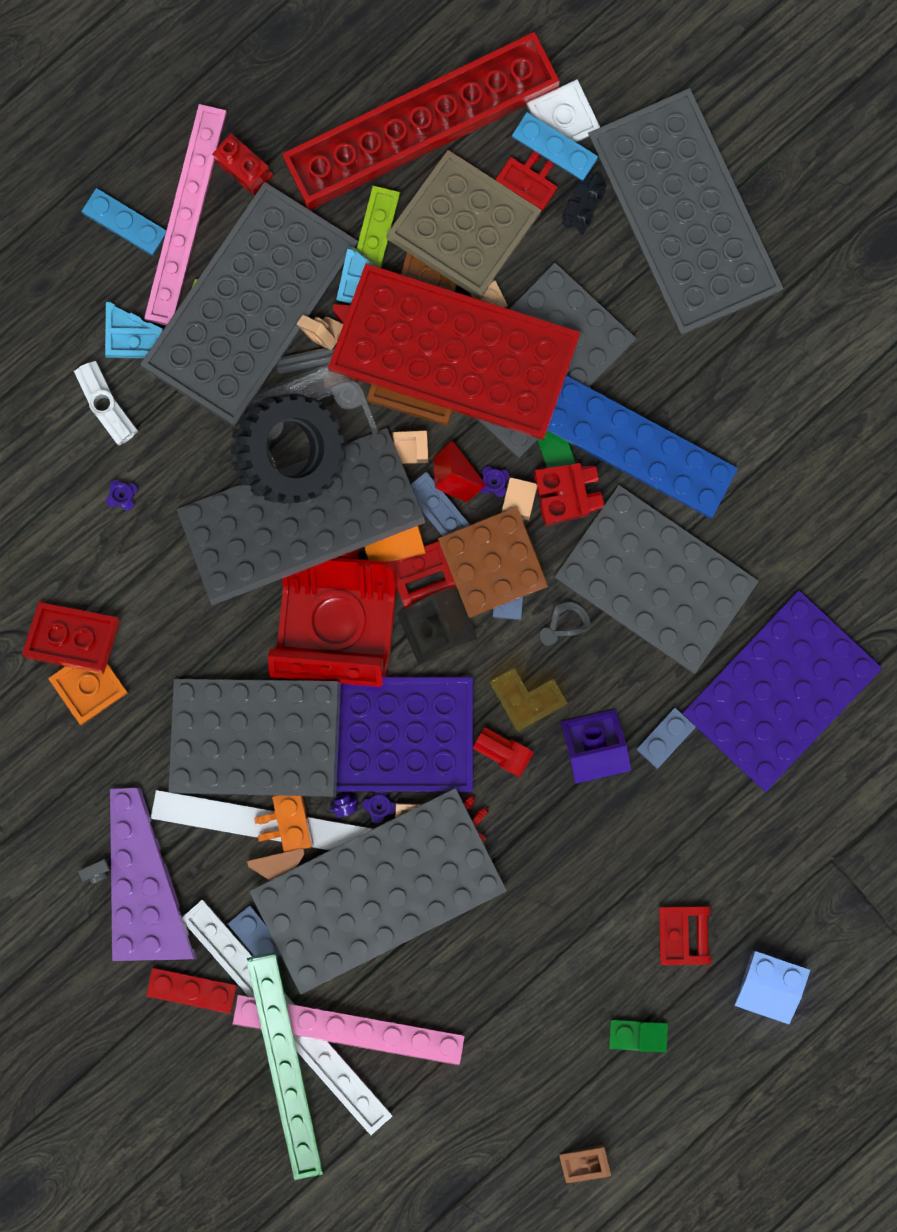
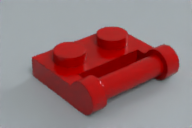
M439 541L425 546L426 554L391 561L395 562V576L398 577L397 589L405 609L412 607L414 602L447 590L450 592L457 590ZM443 572L444 580L408 593L407 584Z
M659 907L660 965L712 964V956H709L708 915H711L710 907ZM688 916H696L697 956H689Z

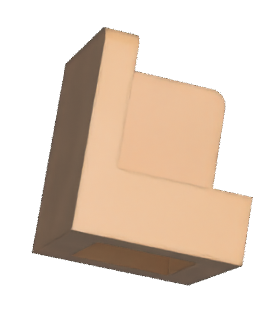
M427 431L393 432L394 446L402 464L428 463Z
M510 478L502 513L518 507L522 519L529 521L537 485Z

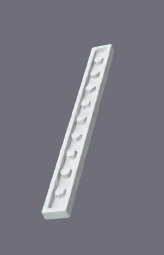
M201 900L182 917L183 922L249 997L255 998L247 965V958L253 956L204 900ZM285 994L286 1004L295 1005ZM294 1036L297 1052L370 1135L393 1116L329 1042Z

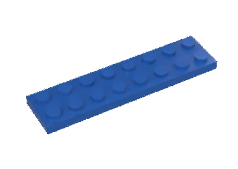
M566 376L547 430L548 432L709 519L713 518L738 469L737 467Z

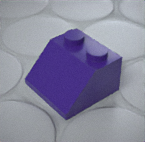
M616 709L560 722L575 784L631 771L627 745Z

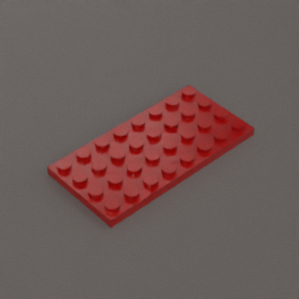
M365 263L328 370L544 440L581 333Z

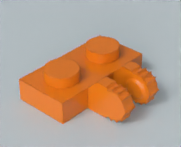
M274 796L272 799L275 813L254 818L255 824L259 825L273 820L278 822L279 831L261 833L258 835L259 842L281 837L284 853L313 847L303 796Z

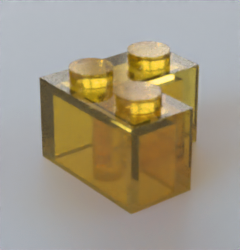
M513 668L489 682L491 689L516 733L525 730L567 706V702L554 679L528 693L517 671Z

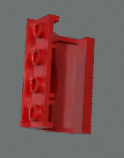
M333 558L282 578L283 593L276 648H270L268 654L270 677L307 681H338L341 684L382 687L391 653L398 577L395 576V562Z

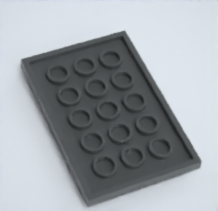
M556 263L509 309L580 332L581 336L567 376L588 388H591L636 342V337ZM476 419L518 460L540 440Z
M618 485L554 577V579L692 674L697 672L759 582L620 485Z
M174 679L168 793L336 797L341 682Z

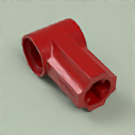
M485 727L473 747L474 750L499 763L498 766L519 778L534 754L533 751L513 740L510 742Z

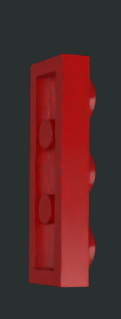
M152 968L146 996L231 1014L237 985Z

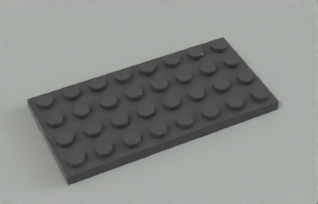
M690 88L588 133V138L680 336L783 291L784 288Z
M264 182L147 353L140 367L233 427H236L241 415L245 414L301 331L297 322L302 315L311 316L344 267L347 248L351 246L356 249L358 241Z
M385 428L341 445V451H346L345 460L339 461L342 471L339 476L332 478L334 484L329 489L322 490V495L317 498H311L306 502L300 503L270 502L264 500L263 496L253 494L250 491L251 487L249 485L241 484L176 509L211 605L218 604L426 523L388 429ZM308 459L279 469L277 472L286 476L296 475L304 469Z
M456 788L249 892L301 995L506 892V889Z

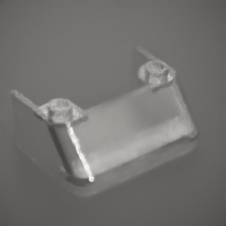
M329 364L261 389L250 404L251 406L254 403L261 402L263 398L286 393L304 394L307 398L314 397L317 400L333 394L337 404L344 409H354L361 406L372 435L378 434L376 424L358 380L329 371ZM283 422L273 427L267 442L280 436L283 431ZM266 443L267 457L273 468L277 471L269 447Z

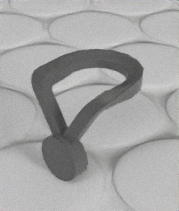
M566 602L559 604L554 609L551 626L540 631V639L544 645L550 646L558 641V636H572L583 633L590 628V617L584 608L577 603ZM566 610L575 611L583 621V626L580 628L556 630L559 615Z

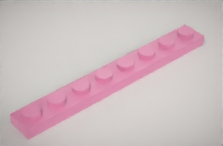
M201 104L198 106L144 318L146 321L167 325L177 311L215 162L212 153L219 147L227 115L226 110Z
M242 995L237 996L233 1025L262 1030L255 998ZM287 1004L294 1036L460 1065L464 1036Z

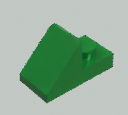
M610 1020L609 1049L666 1052L668 1023Z

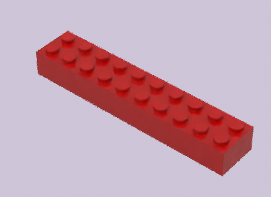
M535 32L282 153L283 161L306 208L312 210L527 106V102L558 89L559 79Z

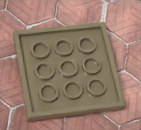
M447 150L389 230L386 239L475 297L481 299L537 220L541 209Z

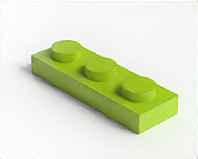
M373 186L356 250L378 268H382L389 241L386 239V236L393 225L400 192Z

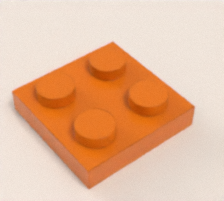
M108 663L104 674L65 666L48 678L81 726L128 694Z

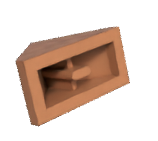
M302 848L247 861L248 867L268 880H272L296 868L305 855V849Z
M603 1144L559 1155L566 1183L611 1176Z

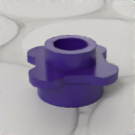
M489 466L485 467L482 470V475L484 476L483 481L487 486L480 492L483 494L488 492L494 493L497 497H503L506 494V481L510 477L508 471L492 469ZM493 479H495V480H497V483H496V484H492L491 481H492Z
M119 480L112 481L110 483V496L106 499L108 506L123 507L126 511L131 510L134 507L132 502L134 494L137 493L136 485L133 483L128 485L120 483ZM120 493H124L123 498L119 497Z
M376 792L375 796L371 799H365L362 803L363 809L371 814L372 821L376 824L382 823L383 818L388 814L395 813L396 805L388 800L386 792ZM377 804H381L382 808L377 809Z
M340 795L333 799L334 803L330 804L331 812H335L338 818L348 816L358 810L356 795Z

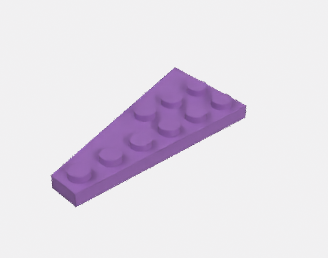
M141 788L110 789L112 961L197 959L195 950L192 949L188 938L187 926L183 923L179 911L180 905L167 866L163 863L159 851L161 848L158 839L155 838L150 823L152 820Z

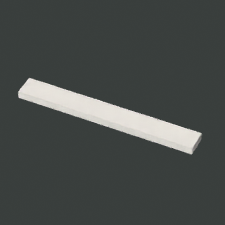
M157 790L155 793L151 819L257 838L258 835L264 832L279 831L277 820L261 825L255 824L254 821L255 817L274 814L275 811ZM307 817L313 848L332 850L372 830L371 828ZM279 837V838H274V839H269V840H274V841L282 842V841H281V837Z

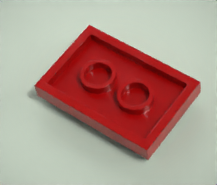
M38 602L22 655L27 659L104 674L120 620L113 616Z

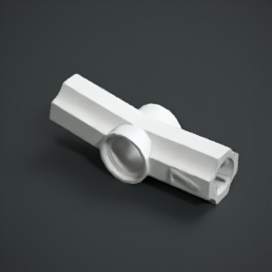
M94 361L80 366L74 373L87 398L90 409L118 446L126 443L133 438L138 430L113 398L97 362ZM100 399H109L110 406L104 411L96 409V404Z

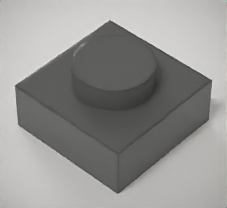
M104 859L78 871L82 882L90 881L93 885L107 879L106 873L111 871L108 860Z

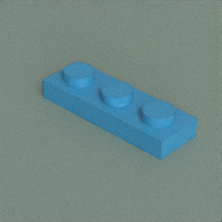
M526 112L512 135V138L581 181L585 180L598 159L597 155Z
M97 188L81 211L88 218L154 257L165 239L166 230Z

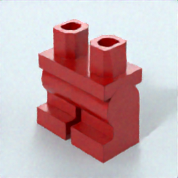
M231 133L212 153L215 163L232 178L236 177L237 182L253 196L256 195L264 182L268 184L274 177L268 170L269 166Z
M580 463L534 471L533 476L537 485L538 499L543 498L540 500L539 505L544 527L588 517L590 512L604 507L601 492L586 494L585 489L586 484L599 481L596 466L581 467Z

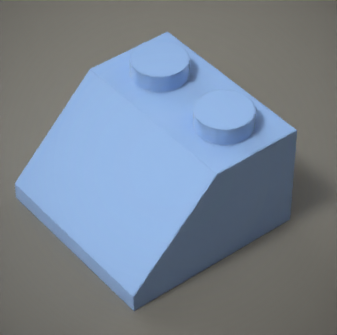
M752 951L734 1006L790 1024L801 1000L810 970Z

